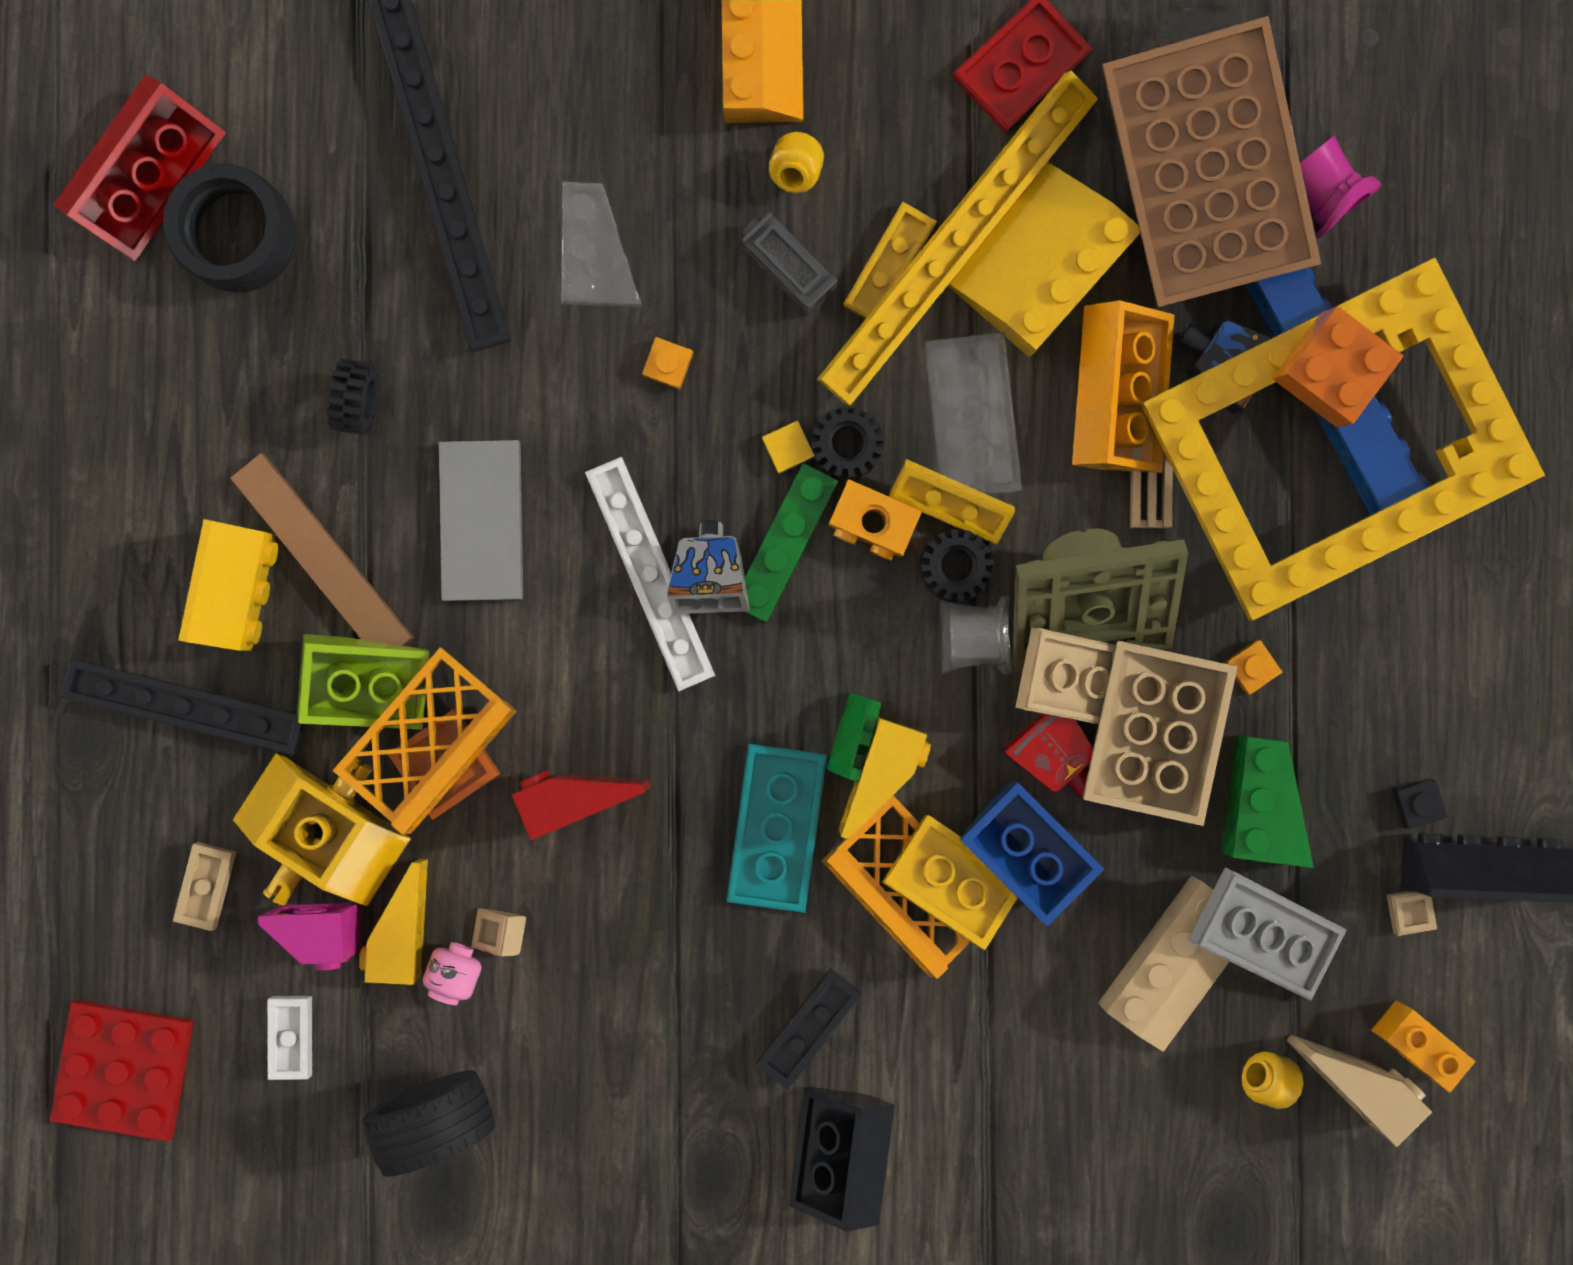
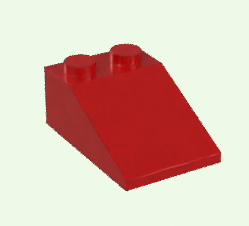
M547 770L519 782L522 790L512 794V797L530 840H533L643 794L651 787L649 779L565 773L550 777Z

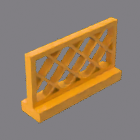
M440 647L333 769V772L392 822L391 825L402 835L411 834L517 711ZM442 660L454 669L455 687L433 688L432 672ZM461 676L471 685L461 686ZM426 680V689L417 690ZM478 690L490 700L478 714L463 715L462 691ZM455 692L457 715L435 717L433 694ZM427 694L428 718L406 719V701L412 695ZM399 711V720L390 721ZM473 719L464 730V720ZM457 720L458 738L452 745L437 746L435 722ZM428 723L430 746L408 748L407 724ZM400 725L401 749L379 750V732L385 726ZM372 742V751L363 752ZM437 750H446L437 761ZM430 751L431 769L425 776L410 777L408 753ZM401 753L403 777L381 779L380 755ZM373 756L374 780L359 781L347 769L358 757ZM410 781H419L411 791ZM403 782L404 800L393 810L382 801V784ZM374 784L375 794L365 785Z
M893 795L850 839H845L835 850H831L821 862L929 977L938 979L948 969L947 965L970 942L955 932V944L944 954L934 944V926L946 925L940 921H935V918L929 914L928 921H913L907 915V899L897 892H886L879 885L880 867L891 868L894 864L880 863V839L902 840V852L912 836L908 835V826L915 831L919 825V822ZM891 807L902 818V835H880L881 817ZM874 825V834H864ZM859 838L874 839V863L858 862L848 849ZM864 867H873V877ZM891 896H901L900 906ZM919 926H928V936Z

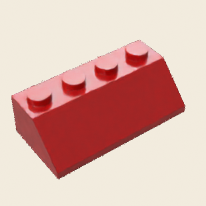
M145 74L53 205L136 261L163 223L165 205L168 202L169 195L172 194V190L175 189L177 183L181 182L183 177L185 178L187 174L192 173L195 169H200L205 164L226 132L164 84Z

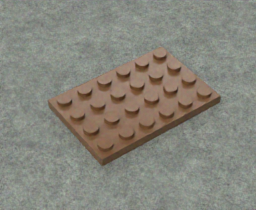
M1269 16L1102 64L1157 307L1321 264Z

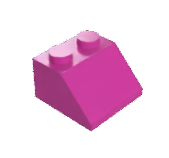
M356 902L281 905L258 916V925L300 964H315V970L338 969L341 967L340 963L350 961L351 957L361 951L363 947L361 904Z

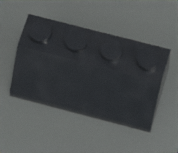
M1419 832L1417 839H1403L1401 886L1429 897L1573 903V848L1563 846V839L1538 837L1537 844H1523L1522 837L1497 836V843L1483 842V836L1457 834V841H1443V834Z

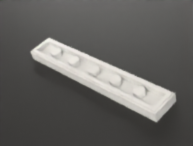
M619 457L585 472L678 691L716 676L690 615L673 613L667 598L671 570L623 458Z

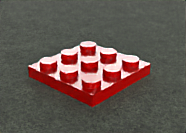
M83 1000L71 1002L50 1121L168 1142L174 1137L194 1020Z

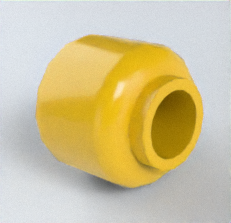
M791 132L782 136L777 141L769 161V173L772 181L779 188L792 193L806 192L814 187L819 179L824 162V152L821 144L807 133Z
M1267 1051L1256 1053L1250 1057L1243 1067L1241 1076L1242 1087L1250 1099L1256 1103L1276 1109L1288 1108L1297 1102L1304 1084L1302 1072L1295 1062L1290 1058Z

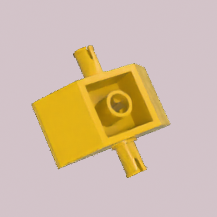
M279 752L274 755L233 819L255 847L282 863L268 887L263 891V894L268 899L272 895L276 896L273 902L283 906L287 904L289 897L302 877L324 891L368 906L410 842L411 837L406 834L402 835L392 825L356 803L354 796L357 792L340 777L337 778L334 785H328ZM357 758L347 770L359 781H364L373 768L367 763L364 766L361 765L363 761ZM317 823L323 831V836L320 838L314 836L316 829L312 825Z

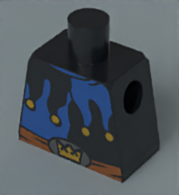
M1224 319L1215 326L1211 334L1191 323L1178 343L1197 355L1187 370L1188 375L1193 378L1272 338ZM1253 394L1225 407V409L1232 414H1236L1246 407Z

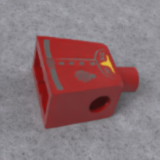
M1041 713L1001 749L1008 758L1050 791L1057 793L1068 784L1080 799L1083 798L1088 775L1085 767L1090 764L1093 747L1075 719Z

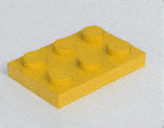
M925 815L882 883L981 950H986L1018 897L960 840L961 837L931 816Z

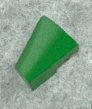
M849 692L826 769L849 780L859 782L862 774L861 767L870 746L881 702Z

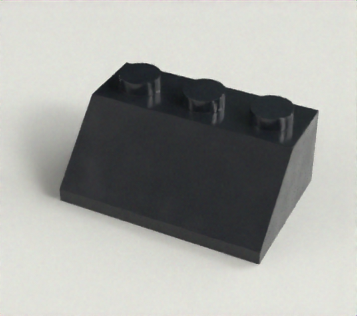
M804 1087L789 1206L846 1232L879 1225L895 1105L862 1093Z

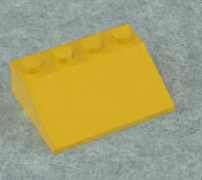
M1047 162L947 286L1030 358L1140 234L1139 225L1113 202Z

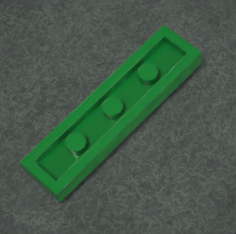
M804 463L802 464L745 576L749 611L744 612L766 623L768 622L838 484V480Z

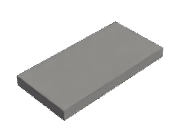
M520 441L439 442L442 601L523 600Z
M1225 867L1188 941L1311 1001L1347 930Z

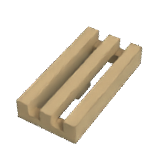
M1133 448V460L1141 461V448ZM1165 453L1162 473V520H1156L1157 473H1147V520H1141V471L1130 472V528H1172L1173 469Z

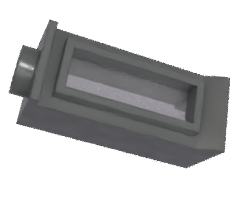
M771 212L763 219L757 216L743 230L742 234L745 236L742 239L743 250L808 316L814 311L815 304L827 292L832 294L837 289L838 280L789 233Z

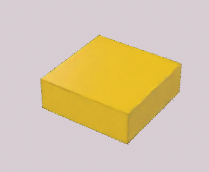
M798 421L762 437L778 474L814 458L811 447Z

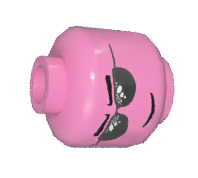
M451 942L449 948H436L432 952L422 980L423 985L429 990L427 994L429 997L446 1004L458 1005L459 1000H467L472 996L482 968L480 962L472 957L474 949L463 944Z

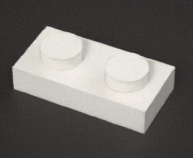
M271 996L267 999L268 1080L309 1079L312 1076V996Z

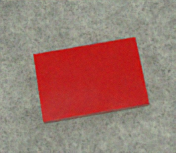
M1030 0L954 71L952 78L996 125L1007 134L1046 97L1064 73L1073 72L1092 54L1094 49L1048 0Z

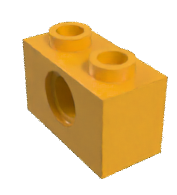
M848 479L828 527L835 529L834 537L852 545H855L857 539L872 545L869 552L891 561L894 555L900 558L904 555L922 511ZM869 512L880 514L884 520L883 530L878 533L866 531L862 525V517Z
M1397 1000L1371 1030L1427 1078L1449 1093L1476 1062L1416 1011Z

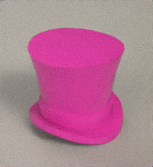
M1335 135L1300 162L1309 209L1312 214L1311 218L1316 222L1313 227L1317 239L1326 234L1342 216L1376 193L1381 186V183L1374 176L1362 178L1360 174L1355 173L1343 154Z

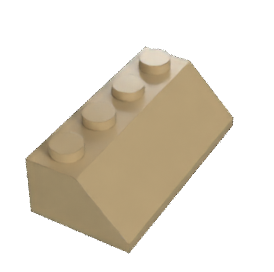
M1193 876L1188 879L1098 1002L1106 1013L1163 1052L1230 962L1188 941L1213 892L1211 887Z

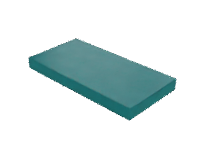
M748 744L726 902L805 913L827 754Z

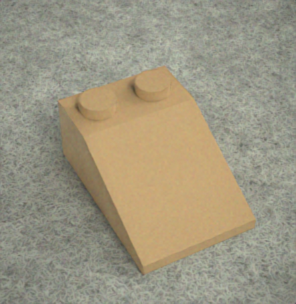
M1291 1035L1286 1040L1372 1128L1396 1147L1432 1113L1421 1101L1426 1096L1422 1090L1409 1078H1404L1394 1068L1387 1072L1375 1063Z

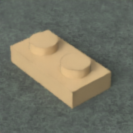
M201 842L193 843L173 922L209 931L217 929L236 851Z

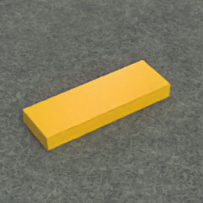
M902 202L843 303V307L866 319L921 251L937 221Z
M908 459L905 460L889 492V497L919 509L922 513L961 530L971 531V534L980 536L982 539L996 545L1015 513L1014 506Z

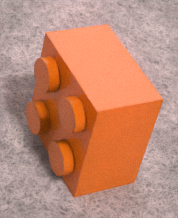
M1336 306L1322 312L1272 379L1338 428L1355 423L1404 356L1340 307Z

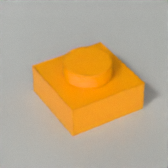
M655 337L642 375L680 390L694 352L688 348Z
M1261 640L1253 641L1224 661L1225 664L1237 666L1235 679L1246 695H1251L1283 673Z

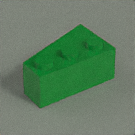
M1235 735L1221 853L1237 859L1314 868L1288 742Z

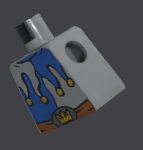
M706 520L701 522L698 538H683L678 543L667 589V598L674 614L749 611V600L738 543L733 536H723V524L719 521Z

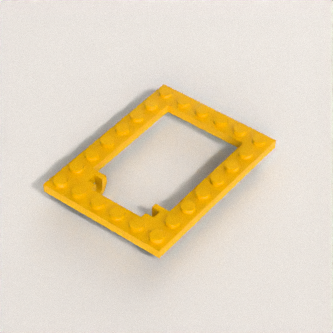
M1436 258L1338 305V307L1371 332L1376 333L1379 338L1398 352L1424 340L1471 434L1435 451L1448 476L1447 478L1270 565L1199 420L1275 383L1276 381L1272 378L1318 316L1141 404L1249 621H1253L1545 476Z

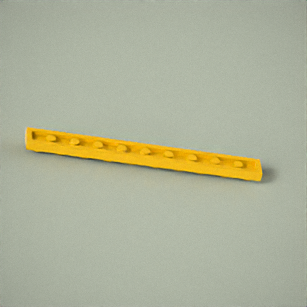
M1072 71L1063 74L817 378L845 405L851 406L1098 100L1092 91Z

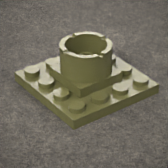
M1099 528L1087 529L1086 532L1078 530L1067 533L1053 541L1045 549L1043 561L1034 560L1026 564L1016 565L1012 652L1015 673L1023 672L1031 627L1116 645V641H1122L1159 650L1172 649L1188 558V550L1184 539L1170 542L1158 541L1150 545L1124 548L1121 546L1119 538L1108 530Z

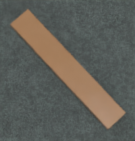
M260 453L230 478L360 639L405 646L414 638L265 454Z

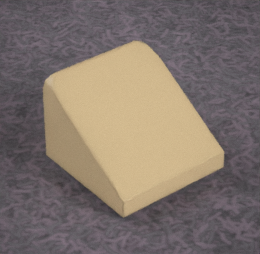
M478 908L471 948L501 957L520 954L526 917L514 913Z

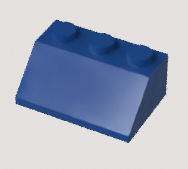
M1012 779L983 807L960 838L1047 927L1104 870L1018 782Z

